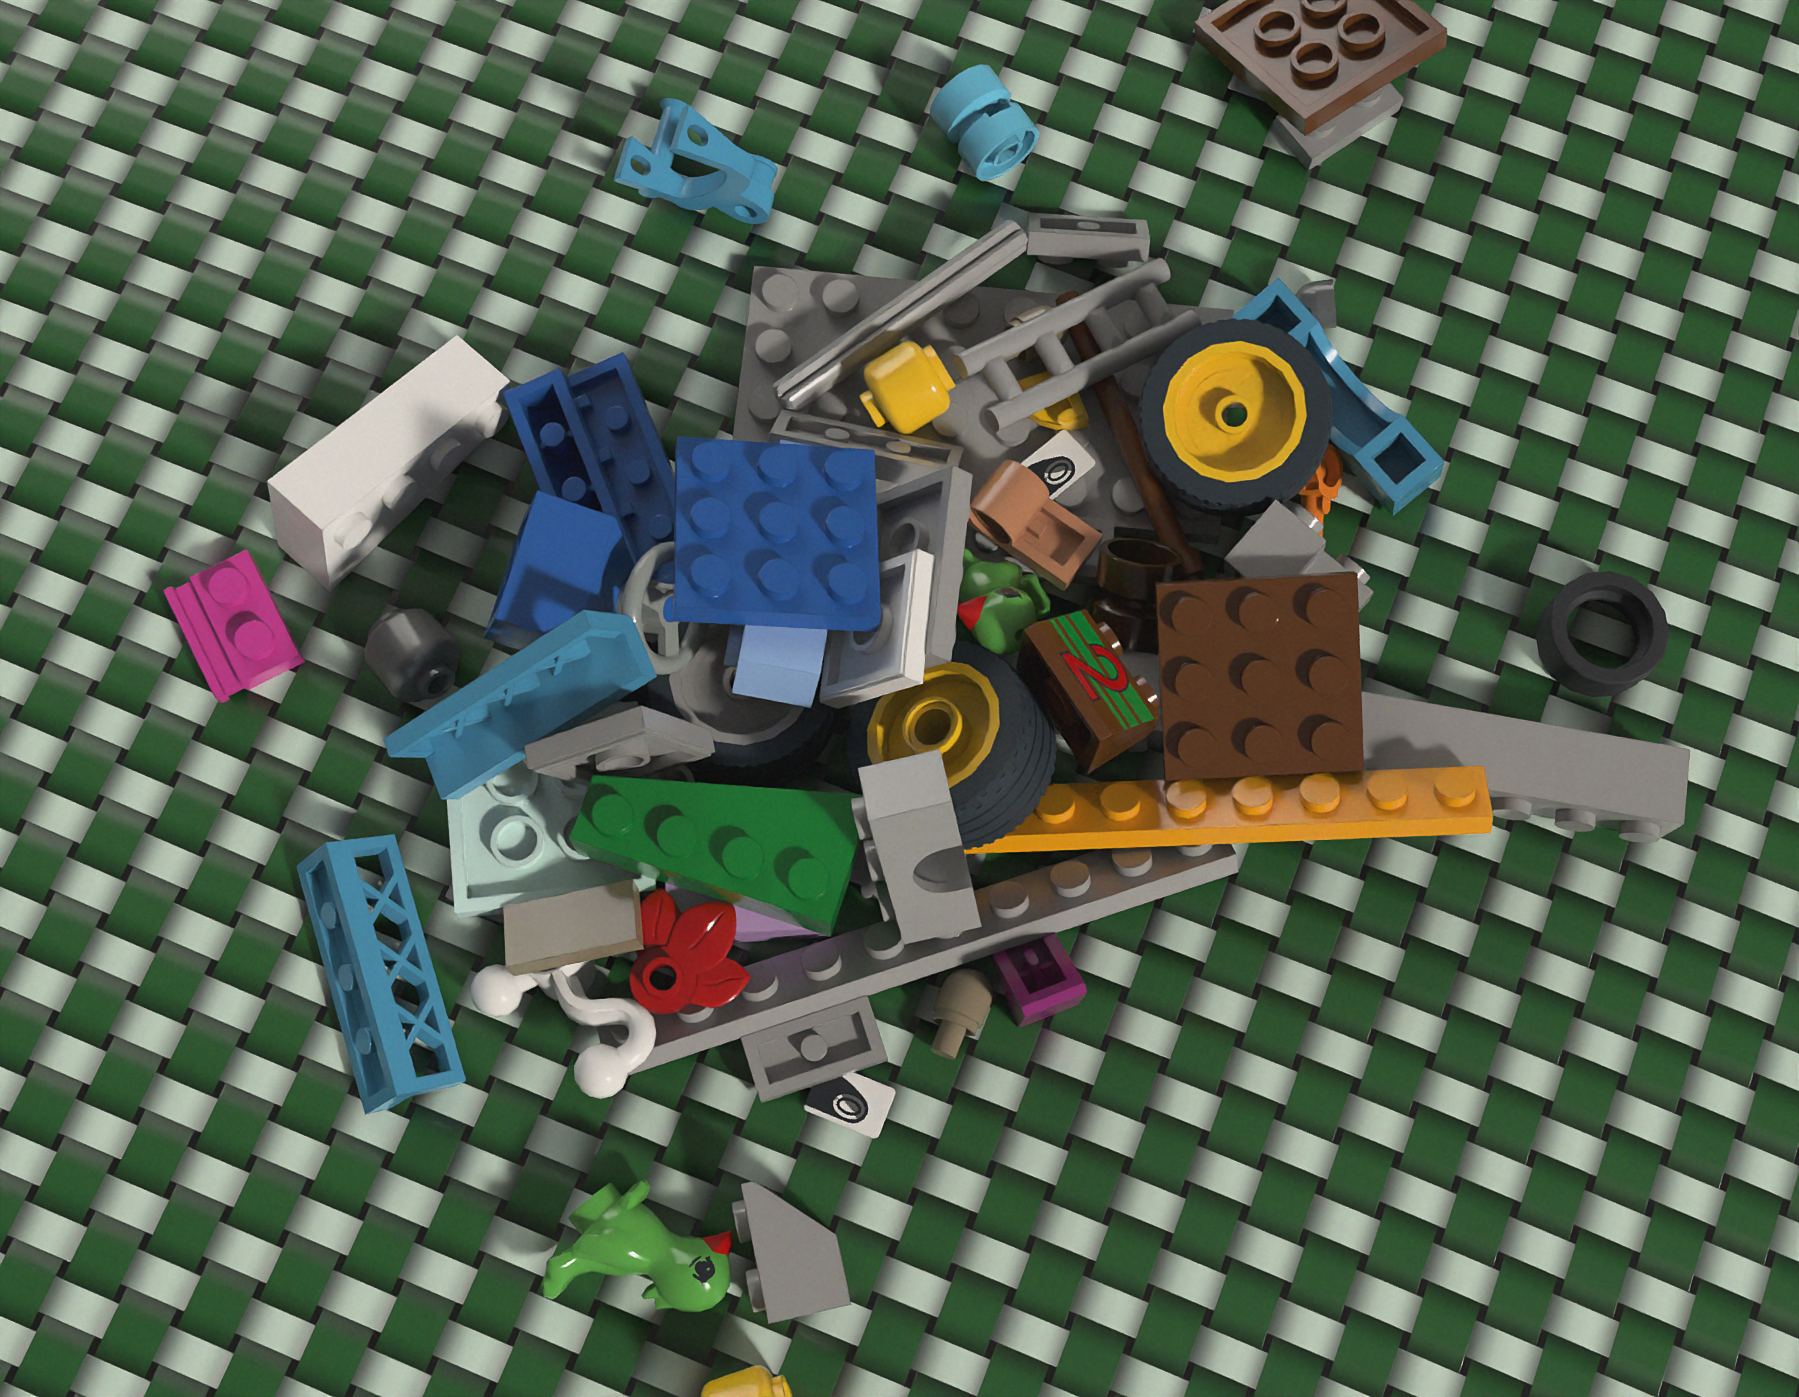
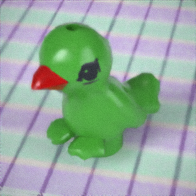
M965 548L962 563L963 578L959 589L957 615L972 632L975 641L982 647L991 650L995 654L1011 655L1020 651L1024 630L1037 623V620L1043 619L1050 612L1051 600L1042 589L1038 577L1031 573L1022 575V567L1017 563L1008 560L997 563L983 561L976 556H972V553Z
M647 1180L634 1184L623 1196L611 1182L585 1201L568 1217L582 1236L571 1248L547 1260L546 1272L541 1285L543 1296L555 1299L564 1291L575 1276L591 1271L613 1276L648 1274L654 1283L647 1286L641 1296L643 1299L654 1298L656 1309L675 1308L683 1312H700L712 1308L724 1298L730 1287L731 1266L728 1256L734 1244L732 1230L702 1238L679 1236L670 1232L659 1217L650 1208L642 1204L651 1188Z

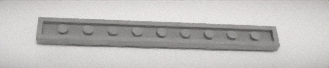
M1231 844L1099 849L975 890L974 895L982 927L904 945L897 919L881 921L745 966L743 968L751 977L749 982L736 998L723 1006L707 1008L688 1003L681 1010L671 1014H655L650 1012L654 1018L656 1028L653 1050L645 1062L629 1072L628 1075L1042 938L1054 932L1057 933L1239 872L1237 853ZM625 1025L597 1027L600 1044L618 1048L628 1039L629 1029Z

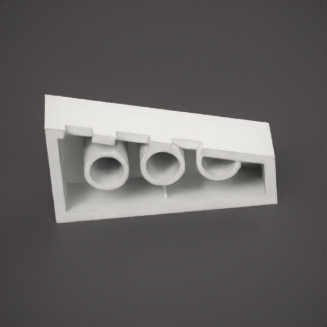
M456 335L267 481L278 546L331 592L485 438L492 437L502 429L510 415L503 392L510 390V380Z

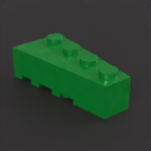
M593 775L569 839L579 855L831 937L863 839L860 840L851 799L862 797L863 795Z

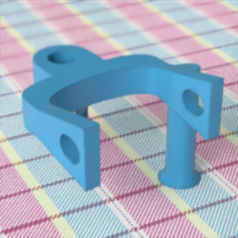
M674 98L661 99L659 104L663 112L651 151L633 136L626 139L613 181L639 189L638 193L644 197H662L687 210H703L715 207L732 218L749 224H762L769 219L774 201V193L771 187L778 171L775 163L759 155H750L737 147L685 102ZM688 128L699 134L702 141L701 146L689 139L687 134ZM678 154L720 170L700 177H683L675 173L671 169L674 155ZM631 158L643 165L645 169L643 175L632 169L630 164Z

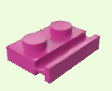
M247 549L189 577L190 582L176 589L171 586L163 590L214 697L221 703L230 700V695L244 688L250 690L305 662L254 557Z

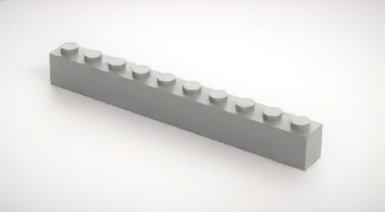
M1122 649L1123 655L1119 658L1133 678L1141 675L1146 679L1154 690L1160 704L1158 655ZM1361 691L1364 771L1484 766L1493 816L1509 820H1526L1531 815L1555 819L1554 825L1556 827L1578 832L1592 831L1595 829V826L1619 830V837L1621 839L1631 842H1658L1661 837L1684 825L1690 749ZM1161 706L1156 710L1160 719L1153 733L1125 751L1144 752L1148 746L1162 748ZM1054 726L1053 730L1056 734V738L1064 740L1059 731L1057 730V728Z

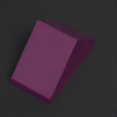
M1055 932L989 955L1018 1028L1079 1005L1087 993L1082 977Z

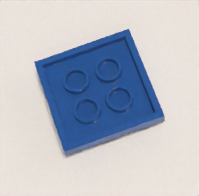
M677 436L675 451L673 621L877 632L881 620L875 450Z

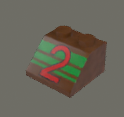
M1084 609L1040 621L1026 628L1023 633L1016 669L1038 694L1052 723L1088 774L1152 734L1160 719L1156 711L1160 708V704L1154 690L1146 679L1141 675L1133 678L1119 658L1123 655V650L1112 629L1105 622L1096 624L1088 611Z

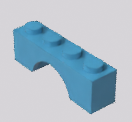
M1279 277L1230 318L1242 320V318L1261 321V323H1268L1280 328L1298 340L1311 353L1325 376L1331 394L1333 414L1328 444H1332L1337 448L1343 462L1392 517L1441 477L1444 460L1402 414L1389 409L1363 385L1336 352L1318 320Z

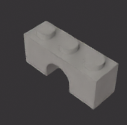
M940 749L858 768L863 796L851 799V804L860 840L873 837V840L864 841V849L872 881L885 879L884 881L876 882V890L884 922L897 919L904 945L982 927Z

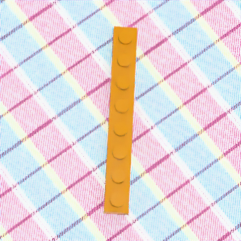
M1484 766L1346 771L1169 781L1160 779L1050 784L1046 788L1045 795L1040 799L1041 802L1038 807L1036 806L1033 809V813L1030 816L1028 815L1021 825L1016 826L1014 831L1005 834V837L998 838L991 844L987 843L983 847H973L970 850L964 849L965 854L1485 834L1491 833L1493 812Z

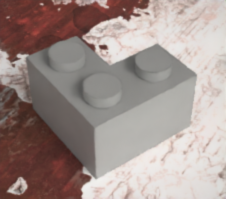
M1275 500L1224 559V578L1354 571L1358 574L1359 612L1368 603L1374 592L1365 585L1370 576L1357 563L1343 554H1340L1334 560L1324 551L1326 540L1319 535L1324 528L1323 525L1309 511L1297 503H1293L1287 509L1279 501Z

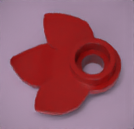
M657 889L648 895L640 904L644 949L635 951L638 958L635 960L629 976L631 993L636 1002L645 1007V1009L647 1008L651 1013L671 1014L681 1010L688 1003L701 1007L716 1008L736 998L745 988L751 977L741 965L727 958L736 935L737 918L735 907L728 902H706L693 906L681 913L673 898L665 890ZM659 968L671 969L677 977L675 984L668 990L654 988L650 983V977L655 970Z

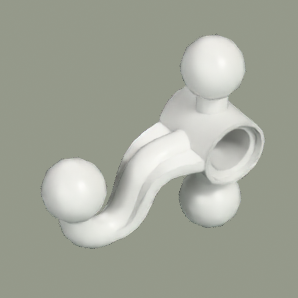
M632 952L617 954L612 957L618 958L629 955ZM594 960L513 976L506 966L495 964L487 966L477 973L471 984V998L474 1005L482 1013L493 1017L510 1014L519 1006L523 998V992L538 985L548 997L559 1001L568 1018L583 1026L625 1025L629 1029V1036L620 1047L614 1048L605 1044L589 1046L578 1056L574 1065L575 1081L580 1090L591 1097L607 1098L620 1091L626 1082L628 1073L645 1062L653 1050L656 1039L653 1016L647 1008L645 1009L635 1000L618 997L593 1000L587 998L585 992L593 983L596 973Z

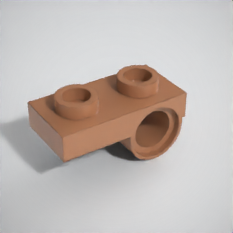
M1005 460L1002 464H999L970 501L971 511L967 522L968 525L1062 591L1066 590L1102 541L1103 535L1049 498L1047 486L1034 472L1012 460Z

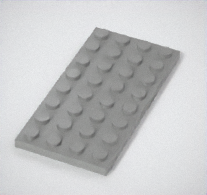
M754 266L732 440L768 442L769 433L783 409L774 395V383L919 281ZM975 286L798 412L900 434L892 427L890 422L878 428L861 401L859 395L869 390L864 380L863 372L869 363L905 341H913L922 349L930 344L956 387L948 392L951 398L949 409L913 433L908 434V436L964 447L960 469L973 474L971 501L999 464H1002L1005 460H1012L1021 464L1061 430L1044 427L1026 417L998 432H994L986 421L985 410L1000 403L982 371L967 378H962L954 366L953 357L1004 332L1005 325L1010 323L1013 317L1040 305L1057 307L1055 300L1062 294ZM1126 300L1107 310L1125 341L1152 328L1136 301ZM1167 304L1174 317L1188 310L1195 311L1202 325L1209 322L1214 323L1217 320H1227L1234 315V310ZM1068 333L1063 347L1074 366L1082 362ZM1164 350L1114 374L1137 428L1138 405L1144 382L1154 363ZM1015 358L1006 362L1017 381L1048 371L1041 359L1034 363L1027 362L1025 364L1020 363ZM1091 385L1078 392L1089 417L1088 426L1082 429L1066 431L1095 460V466L1053 499V501L1075 516L1115 520L1114 535L1158 539ZM1228 410L1222 413V419L1226 424ZM878 480L876 481V494L902 484ZM1165 489L1187 541L1217 545L1221 533V516L1202 513L1190 508L1173 497Z

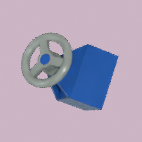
M537 490L522 519L484 639L522 650L582 610L629 615L635 622L656 675H667L682 669L694 658L705 639L709 623L689 622L687 631L679 643L678 624L680 621H673V584L659 583L651 579L662 565L674 562V542H665L652 547L634 564L615 517ZM643 632L658 634V654L650 649Z

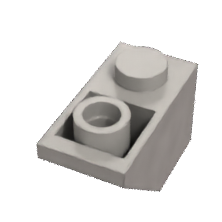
M752 1181L741 1184L744 1200L732 1202V1208L740 1243L748 1241L753 1243L757 1268L746 1271L753 1312L766 1310L768 1323L770 1324L852 1305L837 1235L757 1182Z

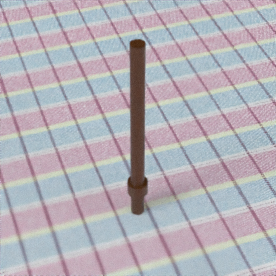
M1075 290L1068 291L1060 295L1055 300V303L1059 306L1078 297L1079 294ZM1084 321L1069 328L1068 333L1081 362L1102 353ZM1114 374L1093 384L1092 388L1160 543L1172 547L1180 552L1184 558L1179 581L1204 580L1203 577L1208 572L1198 548H1190L1164 487L1155 477L1147 463L1139 437V430Z

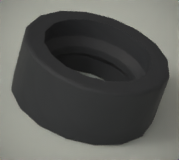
M1613 571L1586 573L1568 582L1540 614L1535 635L1539 657L1554 679L1570 691L1590 697L1616 696L1637 685L1654 670L1665 655L1669 629L1666 613L1651 590L1633 577ZM1586 601H1598L1613 606L1625 615L1634 629L1637 643L1635 654L1626 664L1618 668L1606 669L1591 664L1576 652L1568 639L1566 628L1568 616L1576 606Z

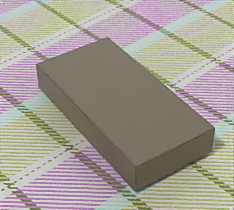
M633 879L503 906L506 968L513 976L644 949L639 888Z

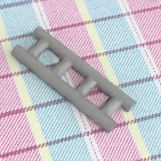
M1157 258L956 354L953 357V362L959 375L962 378H967L982 371L1000 403L985 410V418L990 428L994 432H998L1168 348L1183 334L1192 331L1198 326H1202L1199 316L1193 310H1188L1174 317L1156 287L1170 279V269L1165 260ZM1134 297L1152 328L1125 341L1107 310ZM1084 321L1102 353L1074 366L1056 334ZM1034 346L1051 378L1023 391L1004 359Z

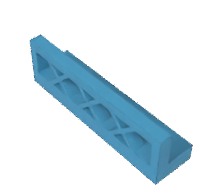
M582 610L391 733L383 741L390 757L426 759L441 800L460 799L526 758L524 745L575 728L656 678L657 675L631 616Z
M395 834L325 842L296 867L365 1115L389 1110L410 1096L458 1086L465 1082L466 1078ZM378 854L385 878L379 891L360 878L354 857ZM379 913L399 927L402 943L397 952H394L377 940L373 923ZM397 975L407 980L417 989L420 1004L414 1015L395 1003L391 986ZM416 1037L434 1049L440 1073L416 1077L409 1052Z

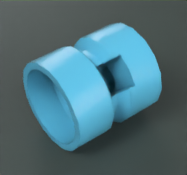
M983 64L964 70L945 84L935 96L930 106V116L952 143H959L958 153L980 181H989L1002 176L1023 161L1036 145L1040 131L1017 102H1010L1011 93L989 65Z

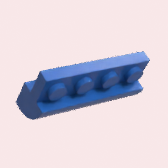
M623 352L567 377L558 368L503 392L541 492L615 517L634 564L652 547L665 542H674L675 473L630 362ZM674 562L662 565L651 579L659 583L673 584Z

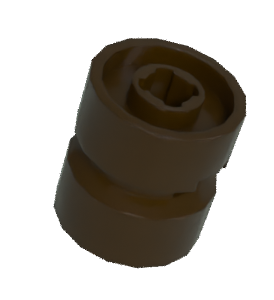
M1113 538L1102 543L1095 580L1103 589L1095 592L1089 614L1096 624L1105 622L1112 629L1122 649L1131 651L1158 650L1155 582L1180 580L1184 559L1181 553L1167 545L1137 538Z

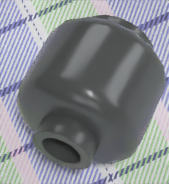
M395 609L381 616L372 625L368 633L364 658L369 669L392 696L403 702H420L426 699L438 698L451 688L460 667L462 653L457 641L432 614L423 609Z

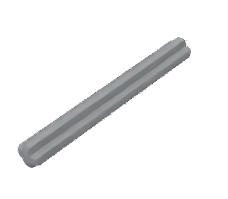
M1014 220L1004 221L783 376L773 385L774 395L778 403L784 410L800 411L1014 260L1027 249L1028 238L1023 229Z

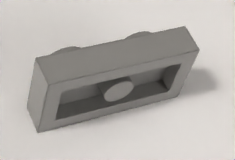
M1388 83L1306 136L1300 133L1280 114L1276 116L1272 129L1307 171H1309L1398 112L1404 98L1391 83Z
M1028 213L1026 232L1028 238L1027 255H1038L1037 258L1042 262L1067 264L1071 263L1073 258L1097 259L1100 265L1111 268L1130 267L1133 261L1148 262L1150 235L1147 220Z
M867 995L740 1037L761 1103L888 1061Z

